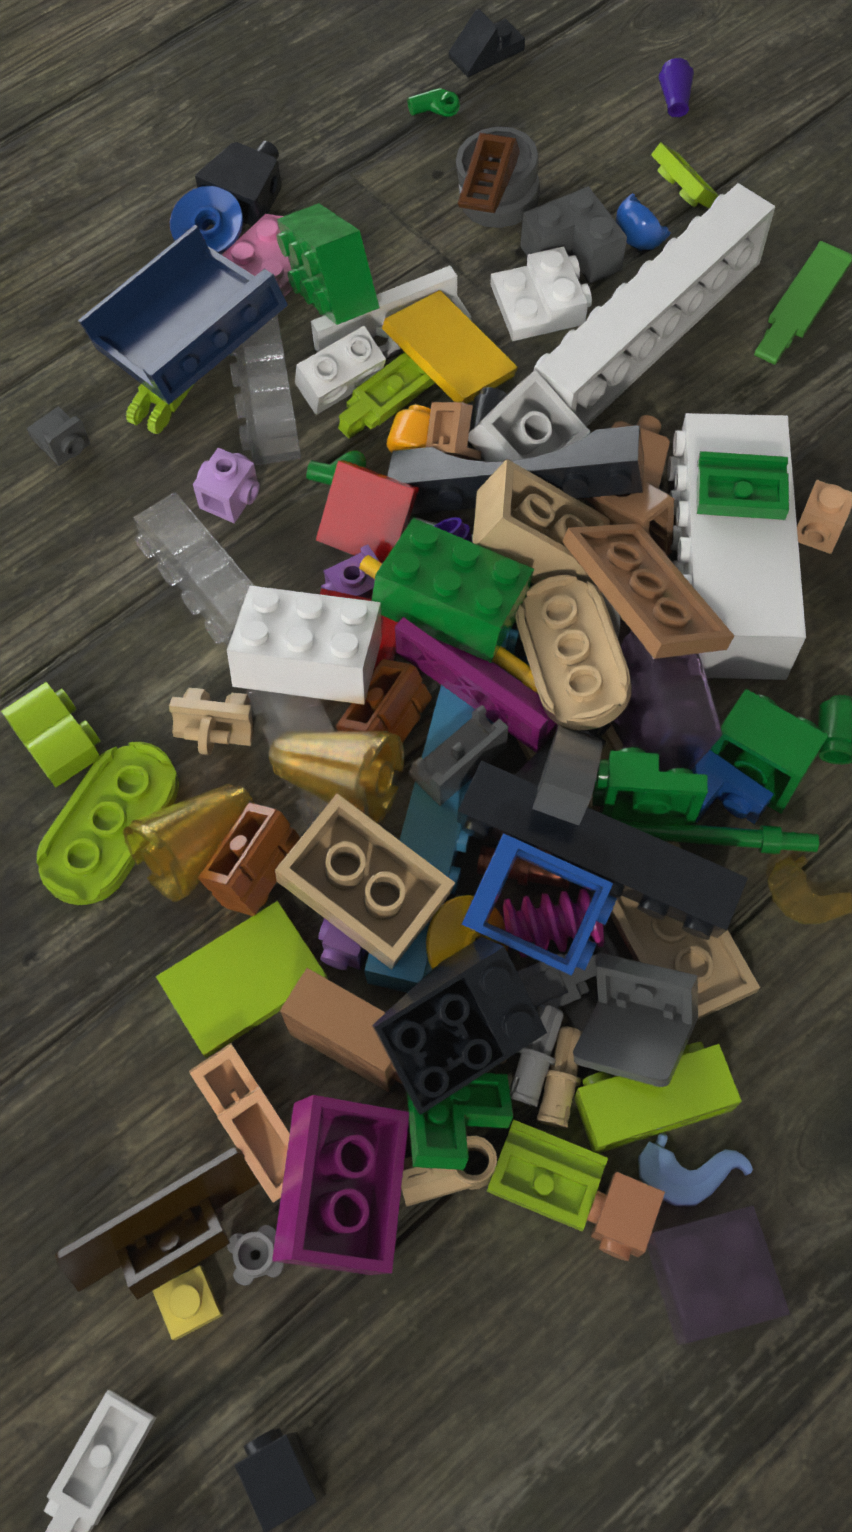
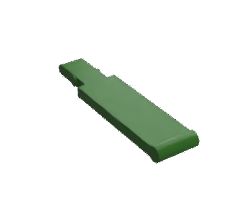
M823 241L818 243L771 313L768 323L772 324V327L767 329L754 356L776 365L786 348L790 347L794 336L803 338L851 266V253Z

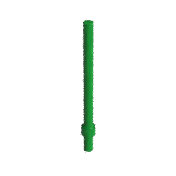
M616 819L667 842L758 848L759 853L780 854L781 850L817 853L819 848L818 834L784 832L780 826L761 825L760 829L757 830Z

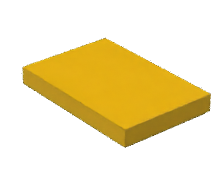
M441 290L384 319L382 329L454 402L470 403L476 395H479L482 388H495L514 377L518 369Z

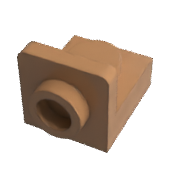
M432 402L426 447H434L445 454L466 460H481V451L467 448L473 406L463 402Z

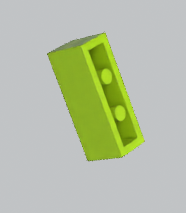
M702 1042L686 1045L672 1080L665 1087H657L620 1076L612 1077L609 1073L599 1072L582 1080L584 1086L579 1087L574 1096L592 1152L597 1154L731 1112L742 1102L720 1044L704 1048Z

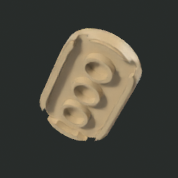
M557 575L537 582L526 592L527 597L516 612V623L543 709L550 719L568 729L591 730L602 727L616 719L623 712L632 692L629 669L603 596L594 584L587 581V584L583 581H577L576 576Z

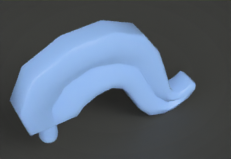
M665 1133L658 1135L655 1144L649 1141L638 1157L639 1178L643 1183L664 1191L663 1200L673 1206H696L711 1196L733 1169L741 1170L745 1176L753 1171L750 1161L743 1154L727 1149L715 1154L697 1170L689 1171L679 1164L673 1152L664 1148L668 1139Z

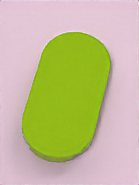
M145 742L128 743L129 746H122L120 748L115 746L105 751L94 762L43 837L37 850V865L39 866L40 878L53 896L69 904L88 905L106 899L122 885L177 798L179 781L176 770L167 754L160 748Z

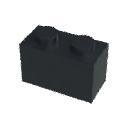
M278 1428L262 1434L243 1446L248 1457L234 1465L264 1532L272 1530L315 1504L326 1495L297 1432L283 1436L281 1429Z

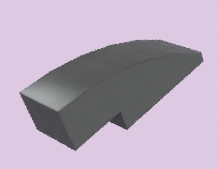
M558 724L532 809L580 825L593 793L602 753V739L578 730L565 728Z

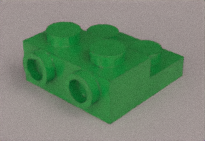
M631 747L619 751H610L608 759H600L592 793V806H600V813L613 819L694 825L708 793L707 775L694 774L693 771L685 768H674L666 772H660L659 754L646 753L639 748Z

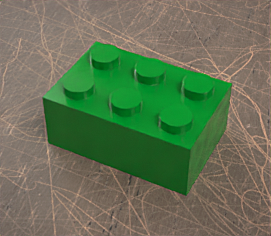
M320 203L277 219L280 233L276 235L277 242L284 257L288 256L292 269L288 271V279L295 294L299 293L303 296L307 304L315 306L320 315H325L336 325L380 308L359 229Z
M413 518L375 574L372 601L381 602L382 616L399 622L404 617L429 636L492 663L516 620V612L519 606L522 605V602L527 597L526 593L529 590L534 568Z

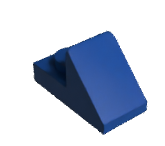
M698 741L692 747L685 768L693 771L694 774L707 775L708 793L696 822L702 818L714 801L719 799L732 815L741 819L746 818L755 824L764 813L773 793Z

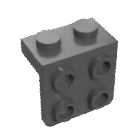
M602 953L596 965L598 1003L573 1050L574 1062L583 1067L657 1087H665L672 1080L698 1020V975Z

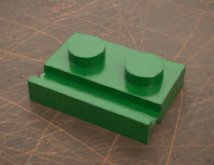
M700 451L697 461L696 514L786 520L789 512L788 457Z

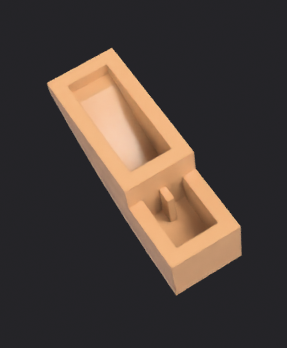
M230 1043L191 1069L189 1073L236 1147L243 1152L245 1161L274 1203L281 1198L290 1133Z

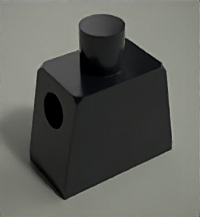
M262 141L256 149L238 142L231 143L195 175L197 188L217 186L229 191L240 204L243 222L253 226L265 214L269 213L281 190V177L277 161L279 152L269 141Z

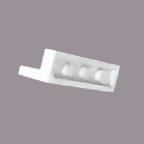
M447 266L377 294L379 309L336 325L325 315L312 320L311 326L315 350L319 352L360 327L365 326L372 337L388 338L387 343L379 347L386 359L404 352L382 329L384 319L439 290L471 320V315L457 296L456 273L451 266Z

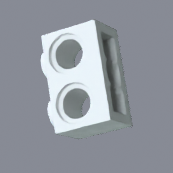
M362 326L298 363L296 366L295 384L317 415L353 394L354 389L384 368L386 358L366 327Z

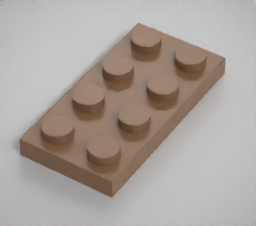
M639 523L572 527L567 529L563 544L654 659L723 651L729 648L734 634Z

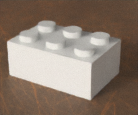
M249 586L227 648L232 687L364 705L382 640L381 602Z

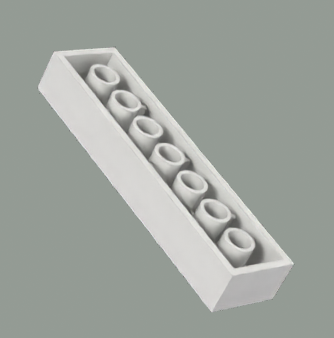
M739 183L725 195L720 194L707 212L701 217L696 216L690 222L687 230L677 239L672 238L669 240L663 251L653 261H646L631 281L622 283L609 301L602 307L597 306L594 308L587 321L577 330H570L555 350L550 354L546 353L541 356L534 370L536 369L587 427L760 264L775 206Z

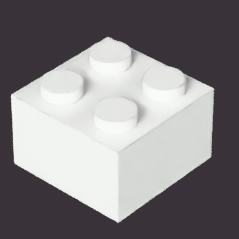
M535 369L469 432L468 441L476 450L482 452L481 456L487 462H502L506 459L515 461L559 450L586 437L590 430Z

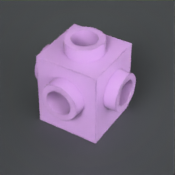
M217 448L209 461L203 462L198 471L197 479L193 483L199 509L234 524L247 504L251 505L255 501L260 487L253 462L240 453L232 454L220 448Z

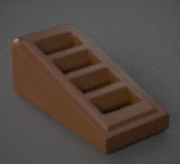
M479 133L457 203L460 208L495 214L520 154L516 138ZM490 157L501 159L500 163L488 160ZM484 169L497 171L496 175L483 172ZM478 182H490L493 183V186H481L478 185ZM474 193L490 195L488 200L472 198Z

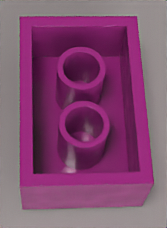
M317 1095L309 1096L294 1103L272 1257L273 1262L366 1275L392 1274L409 1112Z

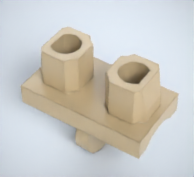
M188 688L183 698L172 697L169 709L173 716V737L198 741V751L200 754L210 755L215 743L251 746L254 736L251 705L247 694L232 692L226 697L225 702H216L210 700V694L204 689Z

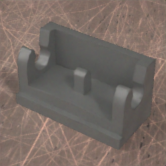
M483 705L476 708L472 712V718L424 759L419 757L411 764L409 776L439 806L445 803L474 777L481 761L489 764L507 748L508 726L501 719L491 724L485 716L487 712Z

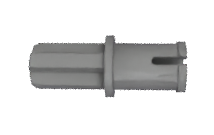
M543 1004L538 1007L537 1013L547 1033L518 1052L521 1055L509 1088L512 1099L536 1107L550 1064L555 1065L556 1059L551 1057V1053L563 1019V1012L561 1010Z

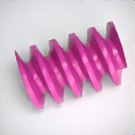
M580 888L577 903L572 902L567 891H561L558 905L554 906L549 895L544 893L542 894L539 908H535L529 896H523L520 911H516L509 898L504 899L503 911L506 932L530 943L534 942L536 946L547 951L549 941L553 940L559 952H565L568 938L572 937L574 940L592 899L585 888ZM596 921L590 935L599 948L604 946L603 925ZM519 952L522 958L528 957V955Z

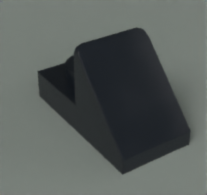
M477 9L449 50V58L467 77H470L524 51L525 38L506 18L494 24L480 9Z

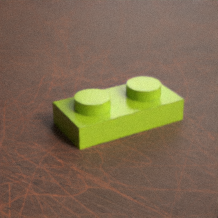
M660 142L651 154L661 165L657 171L671 184L674 185L677 182L682 187L679 194L691 206L696 207L700 203L710 209L719 195L678 152Z

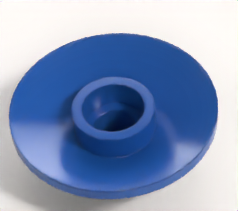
M202 186L189 191L177 202L170 218L172 237L176 241L196 225L207 246L221 254L235 243L241 233L243 213L239 202L229 191L217 186ZM215 225L212 229L205 231L208 226Z

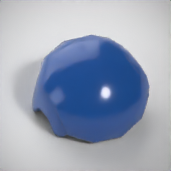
M630 194L620 204L617 210L616 223L626 234V243L640 251L653 250L670 236L671 232L668 228L660 225L654 214L640 203L635 194Z

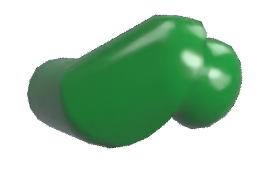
M437 88L407 97V104L412 116L430 111L443 117H451L459 111L460 100L456 93Z
M353 450L345 453L331 464L311 460L308 464L306 478L307 480L331 485L338 461L345 460L366 468L365 455L360 451Z

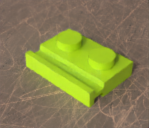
M513 1119L487 1192L579 1231H583L608 1158Z

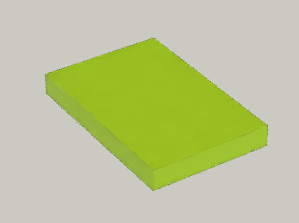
M278 901L156 976L205 1059L280 1012V1009L306 968L328 979Z

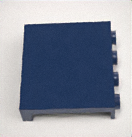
M194 225L78 321L98 351L170 405L287 307L288 304L274 274L263 269L256 276L252 275L208 247L199 228Z

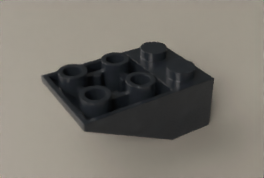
M484 937L477 939L440 962L372 1025L414 1107L420 1115L547 1033L505 947Z

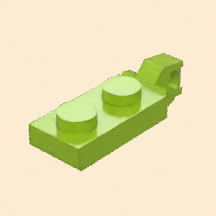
M404 352L353 390L352 397L347 401L346 406L348 409L339 415L338 429L349 439L362 431L365 426L373 429L393 416L435 382Z

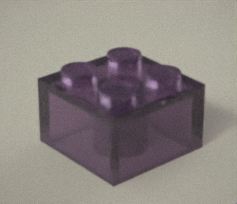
M754 1206L651 1234L647 1248L677 1346L790 1314Z

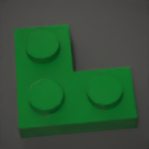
M485 1073L421 1115L417 1112L407 1093L413 1167L464 1170L469 1159L465 1126L509 1128L513 1119L508 1075Z

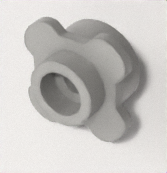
M263 1225L257 1232H249L244 1235L236 1233L229 1239L230 1244L227 1245V1248L233 1254V1261L236 1265L233 1276L237 1283L247 1286L255 1278L265 1275L275 1278L283 1271L284 1263L272 1261L276 1230L273 1227ZM254 1250L260 1252L258 1260H252L251 1253Z

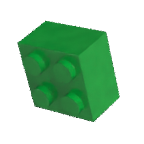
M745 689L719 728L710 750L772 792L773 796L768 807L782 814L829 735L820 731L812 721L802 717L797 718L781 709L771 698L761 694L756 695Z

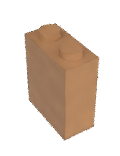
M306 968L280 1009L290 1035L387 1092L390 1091L395 1081L402 1084L372 1027L385 1012Z

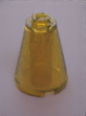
M286 731L272 743L269 751V761L273 765L274 773L282 779L328 804L336 794H339L374 822L379 823L390 811L399 787L391 785L394 770L403 771L404 751L401 738L388 731Z
M231 784L219 786L133 820L123 831L126 846L137 866L144 861L151 870L152 874L147 877L149 882L163 896L173 902H178L184 897H188L201 882L198 876L247 804H254V801L250 794L240 786L237 788Z

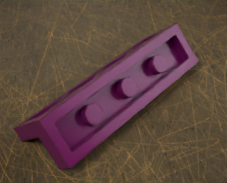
M404 617L396 624V653L474 709L483 705L486 708L487 713H485V716L494 723L501 719L508 726V733L537 753L556 731L558 724L550 719L544 711L539 694L495 663H490L429 636Z

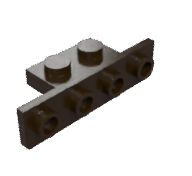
M235 1146L59 1250L55 1254L57 1264L78 1292L121 1267L128 1288L138 1300L229 1245L230 1241L216 1209L258 1185L260 1182L245 1161L243 1152Z

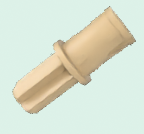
M562 1027L559 1029L552 1054L556 1062L555 1065L550 1064L545 1077L544 1093L537 1115V1122L556 1128H568L575 1087L581 1084V1079L577 1077L579 1065L574 1062L573 1050L583 1032L573 1027Z

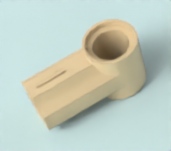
M479 1136L466 1137L468 1152H480L488 1162L487 1169L479 1175H469L463 1170L413 1167L412 1157L405 1158L401 1189L406 1207L462 1190L480 1189L488 1185L497 1164L496 1151L493 1145L485 1138Z

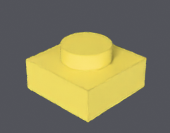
M201 1265L153 1290L172 1340L176 1341L223 1316L205 1270Z

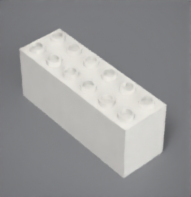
M686 413L682 431H675L674 456H669L667 466L668 481H674L675 489L671 490L669 494L674 498V515H676V525H673V542L670 547L671 550H677V561H673V564L734 634V638L727 650L674 656L675 661H682V677L786 680L806 639L788 416ZM700 451L788 457L789 512L786 520L696 514L697 461Z

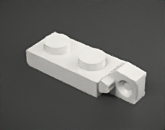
M111 1390L105 1393L46 1496L50 1500L44 1512L52 1516L53 1519L45 1532H91L93 1527L98 1525L154 1424L155 1416Z

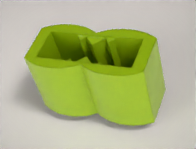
M45 682L1 712L56 788L98 759L99 754L95 745L101 741L86 720L78 724L71 714L77 709L65 691L61 688L54 692L50 685Z

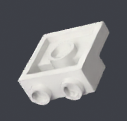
M564 246L528 254L527 266L491 274L490 285L512 341L581 326L586 321L587 307L592 305L591 291L587 283L580 285L578 281L580 268L577 257L575 255L568 256Z

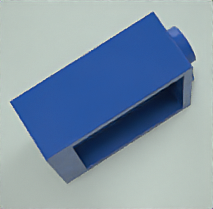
M503 833L462 925L572 976L576 967L585 971L597 943L588 940L596 921L606 925L617 898L609 895L613 883ZM517 857L595 892L565 959L487 923Z

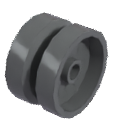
M493 127L481 130L468 137L457 153L456 168L460 194L479 133L516 138L520 154L495 214L462 208L463 212L471 221L484 227L502 228L516 225L522 221L524 212L537 207L540 197L539 161L535 142L526 133L514 128ZM490 157L488 161L500 163L501 159ZM484 169L483 173L496 175L497 171ZM479 181L478 185L492 187L493 183ZM474 193L472 198L488 200L490 195Z

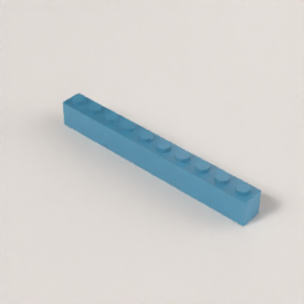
M515 622L501 645L513 655L516 653L520 634L519 630L514 629ZM442 685L423 750V759L472 718V712L475 710ZM472 779L441 806L415 782L400 841L454 881L455 884L450 894L456 895L461 875V868L455 866L458 851L466 853L470 840V835L462 830L464 825L457 822V815ZM431 920L392 970L369 953L365 967L367 983L408 993L432 971L426 952V936Z

